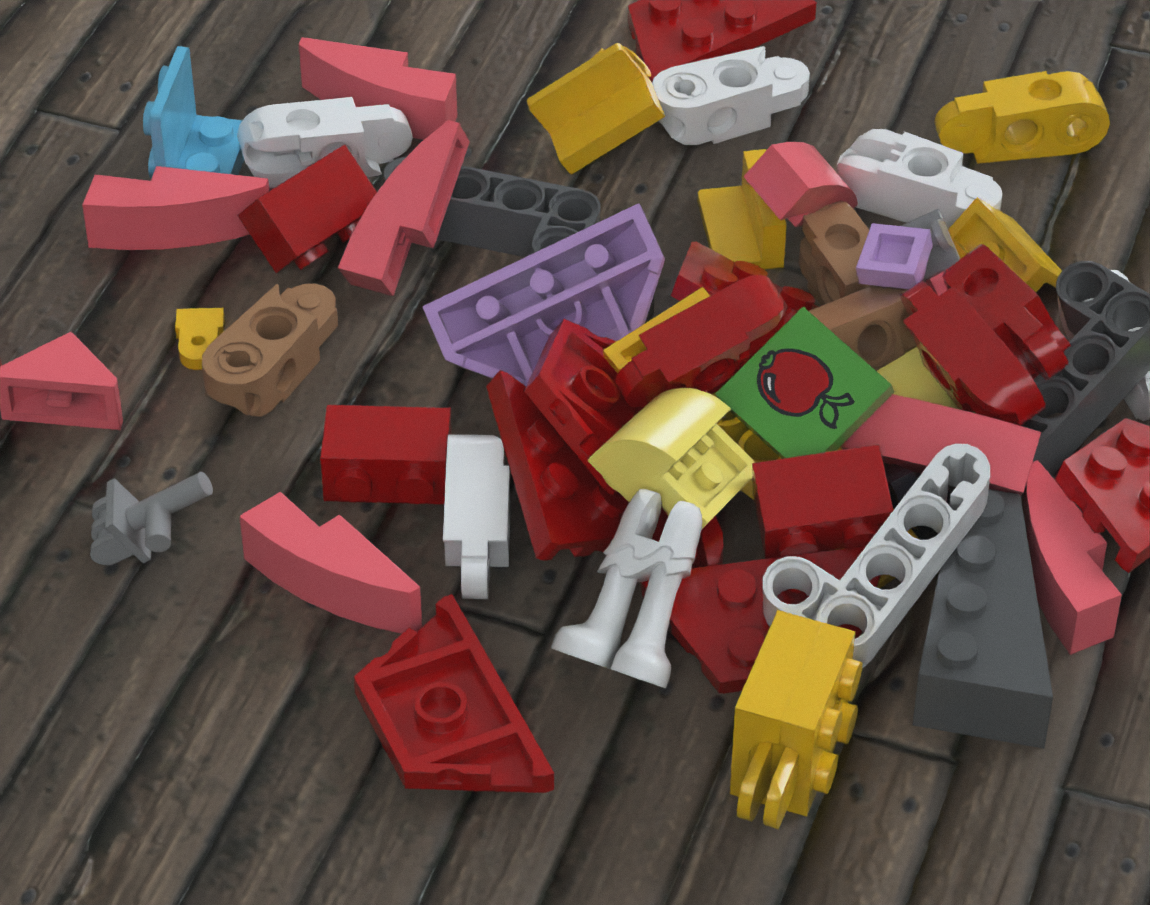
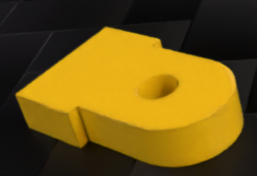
M224 308L176 309L175 332L176 339H179V359L183 366L192 370H202L203 353L208 345L224 332Z

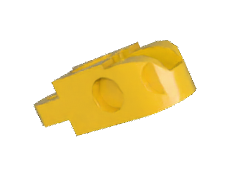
M1042 71L983 81V93L955 97L954 101L944 105L938 111L934 123L943 146L964 154L973 153L977 164L1072 155L1088 151L1098 145L1107 135L1110 120L1100 94L1093 83L1088 81L1089 79L1085 76L1070 71L1052 74Z

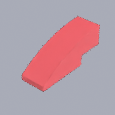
M301 38L299 42L302 87L320 100L352 97L356 107L389 104L390 107L401 110L405 114L413 138L420 140L427 138L447 120L456 121V74L409 67L408 52Z
M447 120L425 138L394 169L372 198L355 227L338 266V269L350 285L394 296L411 244L415 243L434 249L470 143L460 123Z
M804 142L772 144L743 176L780 220L788 218L794 227L802 226L803 215L815 213L826 205L844 201L852 208H855L858 204L854 192L814 146Z
M156 166L151 181L94 175L82 204L88 248L164 250L201 246L250 235L237 215L256 199L269 192L268 178Z
M892 394L840 447L843 450L879 444L883 463L890 465L893 463L922 474L935 455L944 447L955 443L969 444L982 451L990 463L989 489L1016 493L1021 496L1026 486L1041 432L968 411Z
M1036 460L1032 462L1023 492L1022 508L1037 601L1050 627L1071 655L1114 638L1122 594L1103 572L1107 541L1100 533H1094L1082 517L1081 510L1073 501L1069 500L1054 478Z
M281 492L240 515L244 559L280 587L332 614L373 628L400 634L409 627L416 632L422 628L420 586L341 515L336 516L319 527Z

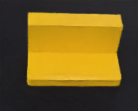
M620 43L613 44L527 99L530 112L550 134L560 163L571 175L665 117L652 82Z
M766 149L743 151L741 186L701 189L698 191L697 202L708 246L711 250L734 262L745 261L763 269L784 268L786 220H780L743 177L765 153Z
M977 197L948 229L960 259L979 244H984L1035 292L1045 282L1056 288L1057 278L1062 270L1013 218L993 208Z

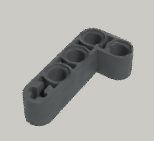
M406 157L397 158L385 167L384 182ZM461 166L437 239L527 257L600 222L601 204L594 194L583 189Z
M1079 261L1070 264L1062 270L1057 278L1056 291L1068 329L1075 335L1070 340L1071 346L1063 351L1069 361V365L1049 380H1045L1040 374L1034 379L1043 396L1046 409L1021 425L1022 427L1041 432L1033 462L1038 460L1051 476L1061 467L1063 461L1076 451L1150 371V294L1105 266L1093 261ZM1090 298H1094L1093 300H1090V301H1087V302H1082V301H1084V300H1087V299H1090ZM1136 327H1142L1141 329L1135 331H1128ZM1095 370H1102V371L1099 372V373H1096V374H1093V375H1087L1089 372H1092V371H1095ZM1055 413H1062L1058 417L1052 419L1047 418L1049 415Z

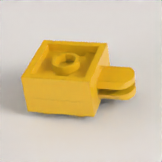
M777 610L735 706L730 794L738 797V818L752 822L761 804H765L763 824L779 829L786 811L807 817L817 791L828 794L838 764V755L834 754L833 751L837 742L848 744L858 713V706L848 703L853 700L862 672V662L853 659L855 631Z

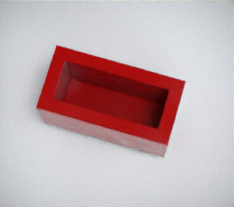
M344 144L256 199L237 216L275 273L293 262L296 263L301 271L329 252L324 244L325 241L336 234L343 243L350 239L355 227L377 191Z
M327 405L320 456L324 501L444 504L448 435H452L451 408Z
M879 444L752 463L753 497L765 559L867 546L893 512Z

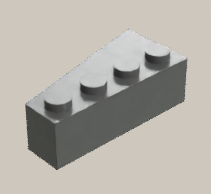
M989 489L987 504L983 513L939 570L919 669L912 725L1044 749L1053 693L1021 496L1016 493Z

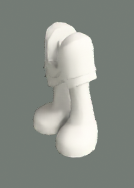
M639 489L626 507L613 540L603 552L606 557L597 573L606 574L595 608L585 623L561 627L555 634L551 649L666 688L671 674V664L665 653L667 630L676 593L682 578L691 575V567L695 560L702 529V514L700 508L694 504L678 501L668 516L659 542L652 540L661 512V496L658 492ZM649 580L633 630L628 640L620 647L623 628L637 582Z

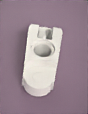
M765 46L670 67L661 71L653 78L652 82L665 115L659 122L664 126L671 138H674L683 145H699L709 141L716 144L771 126V114L801 105V102L808 95L810 73L806 65L792 58L775 56L765 59Z
M352 97L273 104L257 108L249 113L240 123L237 138L245 163L253 176L268 178L269 187L275 188L344 144L367 177L382 175L379 164L392 162L394 158L405 153L411 146L413 135L407 117L401 110L390 107L389 104L356 107Z
M872 129L860 135L851 147L840 155L837 163L836 173L856 195L858 202L856 208L908 223L939 209L947 229H949L977 197L1001 211L1003 193L1001 187L993 181V177L963 167L964 153L905 131L900 135L887 129Z
M448 435L443 523L445 566H461L462 599H488L490 567H509L510 467L504 466V447L502 440L497 436Z

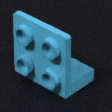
M177 46L170 65L162 66L158 78V94L155 101H148L145 106L143 131L145 135L151 136L152 149L148 162L149 177L152 179L156 166L239 175L244 157L237 133L239 125L243 120L196 114L189 47Z

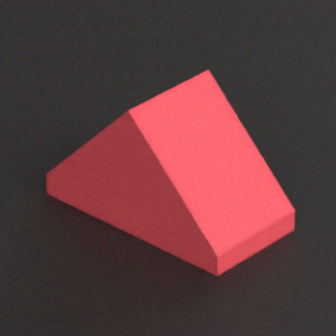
M72 332L0 366V412L2 420L121 430L123 416L117 378Z

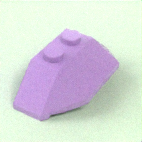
M638 203L422 307L447 362L491 379L502 370L527 386L550 334L563 319L585 327L599 337H608L614 341L620 340L645 324L665 257L646 215Z

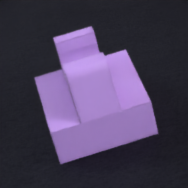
M872 223L856 266L859 284L883 288L910 289L923 281L928 258L933 246L930 229Z

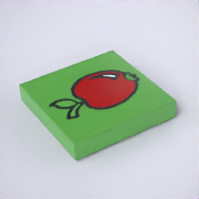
M802 307L715 395L731 408L730 412L781 459L836 451L894 393L892 384L805 307Z

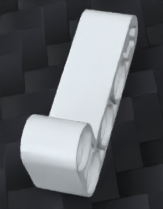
M956 443L944 447L937 453L841 580H838L811 561L801 557L787 556L773 562L763 576V614L767 624L771 626L777 610L834 626L852 624L864 632L859 638L855 639L853 659L861 661L862 668H864L874 658L983 513L987 504L990 483V463L986 455L977 447ZM948 484L956 487L950 495V505L946 502ZM916 526H927L934 529L938 534L928 540H919L912 537L907 531ZM878 575H890L897 578L901 584L890 590H881L874 587L869 581ZM787 589H798L805 592L809 597L798 604H786L781 602L776 596Z

